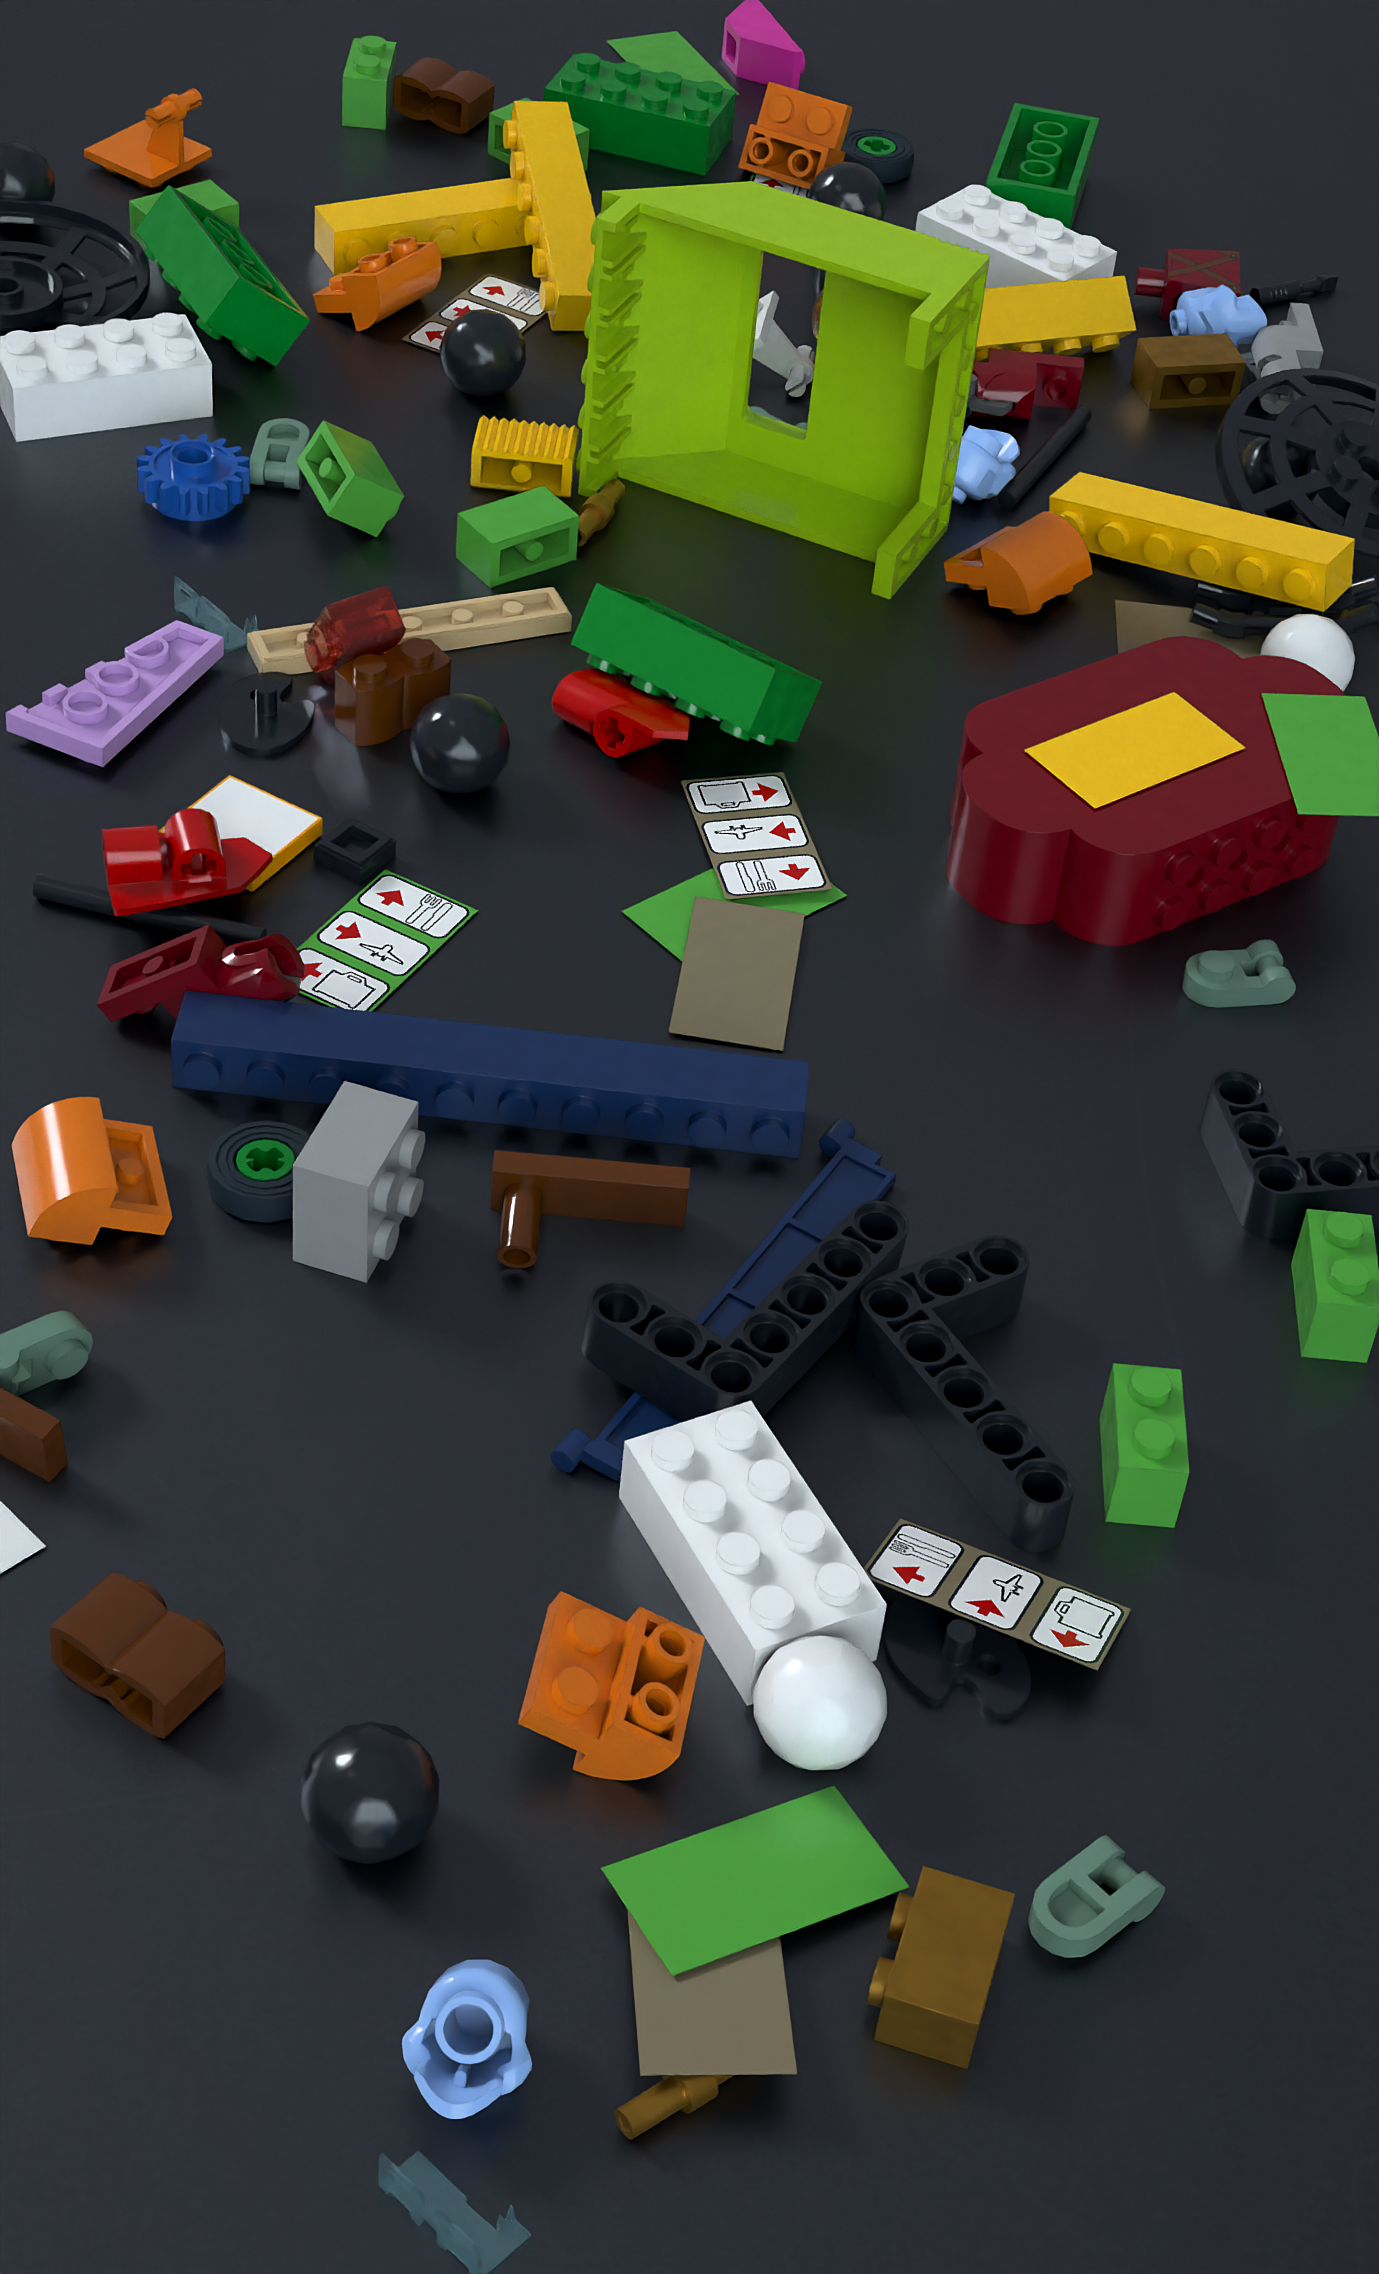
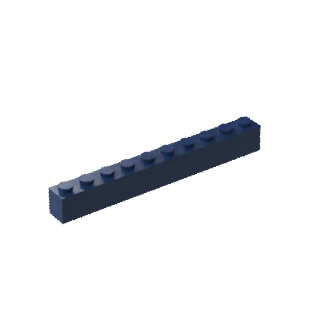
M185 990L171 1038L172 1087L330 1105L344 1081L417 1101L419 1102L418 1115L790 1158H799L806 1113L810 1064L808 1061Z

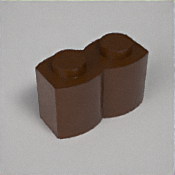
M421 58L394 77L393 107L411 119H430L442 129L463 134L469 132L486 119L489 113L493 111L495 84L477 72L467 70L457 72L451 65L440 59Z
M412 638L389 649L384 655L364 654L343 664L335 671V727L355 746L379 744L392 739L402 730H411L413 722L427 704L438 697L450 695L451 658L432 640Z
M111 1572L49 1627L50 1653L53 1663L80 1687L96 1696L108 1699L124 1717L149 1734L159 1738H166L225 1682V1648L218 1633L209 1624L200 1619L191 1620L179 1613L168 1611L160 1593L145 1581H134L124 1575Z

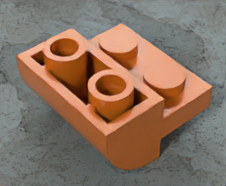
M768 82L757 125L750 124L738 168L809 189L818 173L831 165L843 162L846 152L841 151L853 107Z
M414 236L402 237L388 244L390 250L357 260L358 267L349 272L331 277L328 280L329 286L313 294L317 312L351 313L356 331H362L430 294L438 285L442 269L437 242H417Z
M1043 511L1017 527L1006 526L943 562L947 582L968 584L969 589L972 590L987 589L989 606L1008 608L1016 615H1026L1041 610L1043 603L1055 596L1071 592L1074 589L1073 585L1093 574L1090 555L1080 534L1064 518L1047 511Z
M75 1097L54 1102L32 1114L21 1125L11 1146L28 1237L92 1245L100 1227L156 1235L165 1234L173 1216L152 1126L104 1119L100 1099L96 1097Z
M560 1591L547 1609L518 1724L576 1750L573 1770L609 1780H637L656 1775L667 1769L680 1756L705 1637L643 1607H639L628 1621H624Z

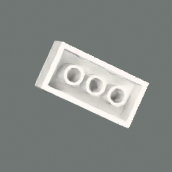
M969 185L918 212L916 232L939 238L941 242L948 241L951 245L958 244L961 248L968 247L970 251L978 250L980 254L988 253L990 261L985 288L1113 277L1117 251L1102 245L1095 237L1081 235L1064 227L1063 223L1056 219L1044 218L1027 210V207L1022 203L1007 201L994 195L985 186Z
M160 313L153 318L131 321L111 319L104 324L81 327L68 324L59 326L55 330L31 333L22 330L12 331L5 336H0V407L16 442L213 416L212 363L185 314Z
M752 1401L624 1441L619 1498L747 1706L753 1704V1690L764 1665L776 1650L800 1637L821 1635L843 1638L864 1651L871 1661L877 1659L887 1604Z

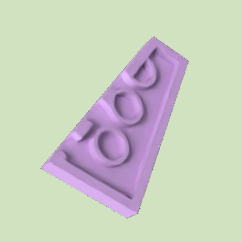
M176 620L126 647L123 659L106 663L100 661L85 669V679L67 688L59 683L42 692L43 702L30 709L20 704L5 712L6 729L8 732L72 755L85 762L104 767L224 655V637Z

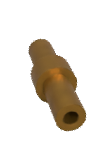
M609 480L599 494L591 495L580 508L577 546H583L595 531L602 530L614 516V506L626 491L625 485L620 480Z
M663 2075L661 2082L615 2109L614 2116L617 2125L622 2133L632 2140L678 2110L689 2114L714 2099L719 2093L718 2085L734 2075Z

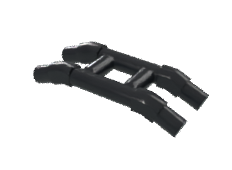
M1377 574L1352 582V586L1327 609L1342 611L1324 613V615H1322V611L1197 580L1193 594L1216 601V605L1231 610H1249V615L1233 613L1222 608L1217 610L1196 602L1189 617V622L1211 629L1212 633L1226 638H1245V636H1268L1270 631L1281 621L1295 616L1270 615V608H1302L1301 614H1314L1332 619L1347 635L1356 633L1358 629L1379 622V611L1374 602L1352 610L1348 609L1359 605V601L1379 595V577Z

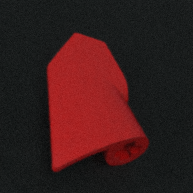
M584 669L568 674L558 684L552 699L554 715L593 735L599 748L605 754L614 758L657 744L663 738L687 740L690 724V714L675 707L670 701L632 686L630 679L618 673L614 675L600 669Z
M189 808L175 813L166 822L165 833H158L156 824L102 829L105 872L115 916L165 909L242 892L273 861L270 852L245 837L220 839L216 818L210 812L203 809Z

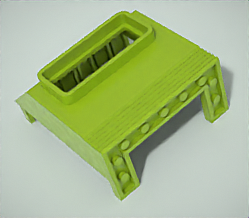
M753 181L602 191L601 213L595 218L590 235L591 243L595 245L594 265L590 270L587 281V288L589 292H592L591 310L584 327V335L589 340L588 355L581 373V381L585 384V399L578 418V426L582 429L581 448L575 462L576 472L579 473L578 494L586 497L599 494L609 480L620 477L875 563L871 593L891 599L948 530L990 256L988 253L980 254L978 250L970 251L968 247L961 248L958 244L951 245L948 241L941 242L939 238ZM764 251L826 270L807 430L756 414L748 406Z

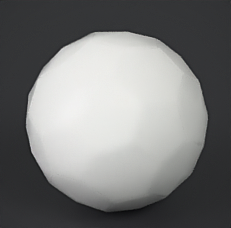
M1297 614L1281 621L1268 634L1260 655L1281 656L1305 663L1327 677L1343 692L1353 675L1355 655L1350 638L1332 619L1319 615Z
M821 1635L800 1637L779 1648L764 1665L753 1690L754 1718L765 1742L776 1755L797 1768L807 1770L841 1769L864 1756L878 1739L887 1716V1695L880 1672L864 1651L843 1638Z

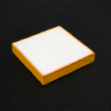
M231 775L227 776L187 808L203 809L210 812L216 818L220 839L245 837L272 854L273 861L245 888L251 892L256 890L323 834L322 817ZM165 826L158 833H165Z

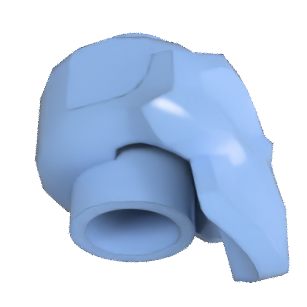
M1223 284L1217 288L1207 287L1184 292L1178 299L1176 310H1172L1170 313V327L1173 336L1226 333L1236 348H1238L1239 344H1253L1260 328L1267 326L1266 315L1250 295L1237 297L1229 287Z
M971 425L968 426L962 436L952 501L963 504L966 497L977 501L992 498L998 495L1002 488L1013 479L1016 470L1011 463L1020 455V448L1017 441L1010 434L996 430L979 429Z
M466 1960L448 1968L428 1991L419 2020L405 2033L402 2039L403 2058L410 2072L414 2074V2080L420 2093L434 2111L448 2119H461L474 2115L491 2104L500 2095L510 2093L524 2082L532 2070L531 2056L525 2043L530 1999L523 1982L508 1967L491 1960Z

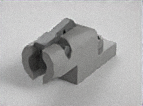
M1290 303L1286 321L1281 320L1279 325L1260 328L1250 352L1241 354L1246 362L1244 373L1250 381L1249 385L1263 376L1283 370L1320 368L1323 348L1309 304ZM1281 385L1262 391L1257 397L1263 410L1270 414L1279 415L1287 405L1302 396L1289 385Z

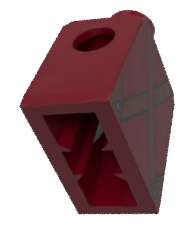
M1174 248L1167 250L1163 270L1138 267L1134 295L1160 298V319L1166 322H1170L1171 311L1176 310L1178 299L1186 291L1207 287L1217 288L1223 284L1229 287L1237 297H1240L1239 252Z

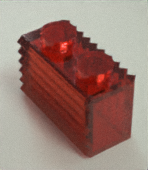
M384 585L324 606L325 609H322L323 612H320L321 615L318 616L319 618L316 619L312 628L306 634L307 641H304V651L311 669L315 673L321 672L324 681L332 684L335 680V671L343 664L364 654L384 655L389 649L397 646L403 638L406 629L389 588Z

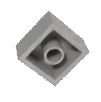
M344 1081L293 1164L294 1262L367 1283L379 1260H389L397 1244L401 1221L404 1216L413 1217L423 1194L424 1182L422 1179L416 1178V1167L421 1159L425 1145V1132L418 1130L419 1102Z

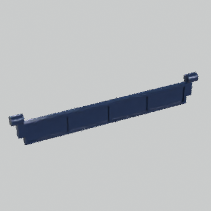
M837 1119L819 1140V1147L823 1153L833 1158L695 1320L696 1322L725 1339L856 1206L866 1201H880L893 1186L896 1175L879 1166L882 1154L854 1141L855 1129L849 1121ZM634 1392L594 1441L582 1430L572 1429L552 1451L551 1460L558 1469L564 1472L573 1471L582 1462L618 1482L621 1479L624 1441L682 1423L683 1421L637 1392Z

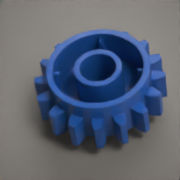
M179 434V441L172 442L169 439L161 438L159 439L160 448L147 445L145 447V455L137 457L138 493H145L146 503H152L155 509L171 518L185 521L215 519L229 513L236 504H241L243 502V494H249L250 492L249 457L242 456V448L239 446L227 448V440L224 438L218 439L215 442H209L207 434H201L197 440H189L187 435Z

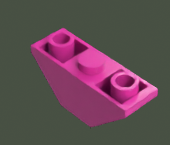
M745 0L725 18L722 59L736 77L768 85V82H773L798 90L800 74L805 69L804 53L759 0Z

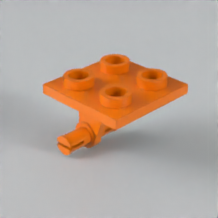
M191 88L180 95L172 93L163 97L160 105L152 109L150 108L145 112V115H148V117H145L144 120L85 148L84 158L102 165L108 171L117 172L131 178L141 186L151 188L160 186L164 181L193 169L197 164L212 157L211 148L184 137L183 119L187 116V112L201 107L202 102L199 101L202 100L201 94L198 90Z

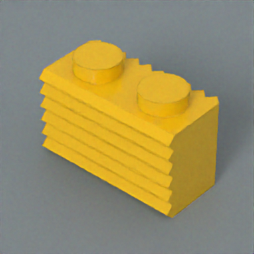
M485 415L482 416L478 422L472 447L470 487L522 493L545 486L557 497L571 498L576 472L575 462L578 453L579 429L575 425L569 429L565 424L558 427L555 423L548 426L545 422L538 425L535 421L528 424L525 420L518 423L515 418L509 422L505 417L499 421L495 416L490 420Z

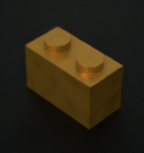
M1226 333L1138 338L1130 380L1148 409L1230 405L1239 396L1246 362Z
M923 1866L915 1895L911 1896L900 1892L895 1904L887 1934V1939L899 1942L895 1960L880 1956L873 1975L867 2004L881 2008L874 2037L875 2041L958 2067L968 2068L1015 1897L1014 1893Z

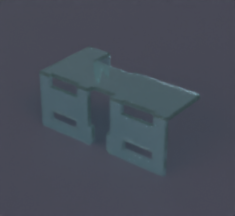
M174 577L175 609L187 615L195 626L202 625L206 631L224 637V650L226 652L247 645V633L260 631L257 629L255 615H253L251 627L248 618L245 619L243 631L233 624L229 617L206 597H199L198 593L180 578ZM181 588L190 595V598L181 591Z
M419 2151L399 2167L383 2153L379 2155L378 2186L386 2194L391 2192L410 2211V2218L418 2226L426 2221L437 2232L436 2243L444 2251L449 2249L469 2269V2274H489L531 2237V2234L515 2219V2210L512 2205L509 2207L506 2219L499 2215L497 2229L495 2230L466 2203L467 2197Z

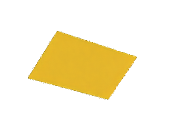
M1172 692L1027 748L1024 751L1096 809L1243 750L1245 747L1178 694Z

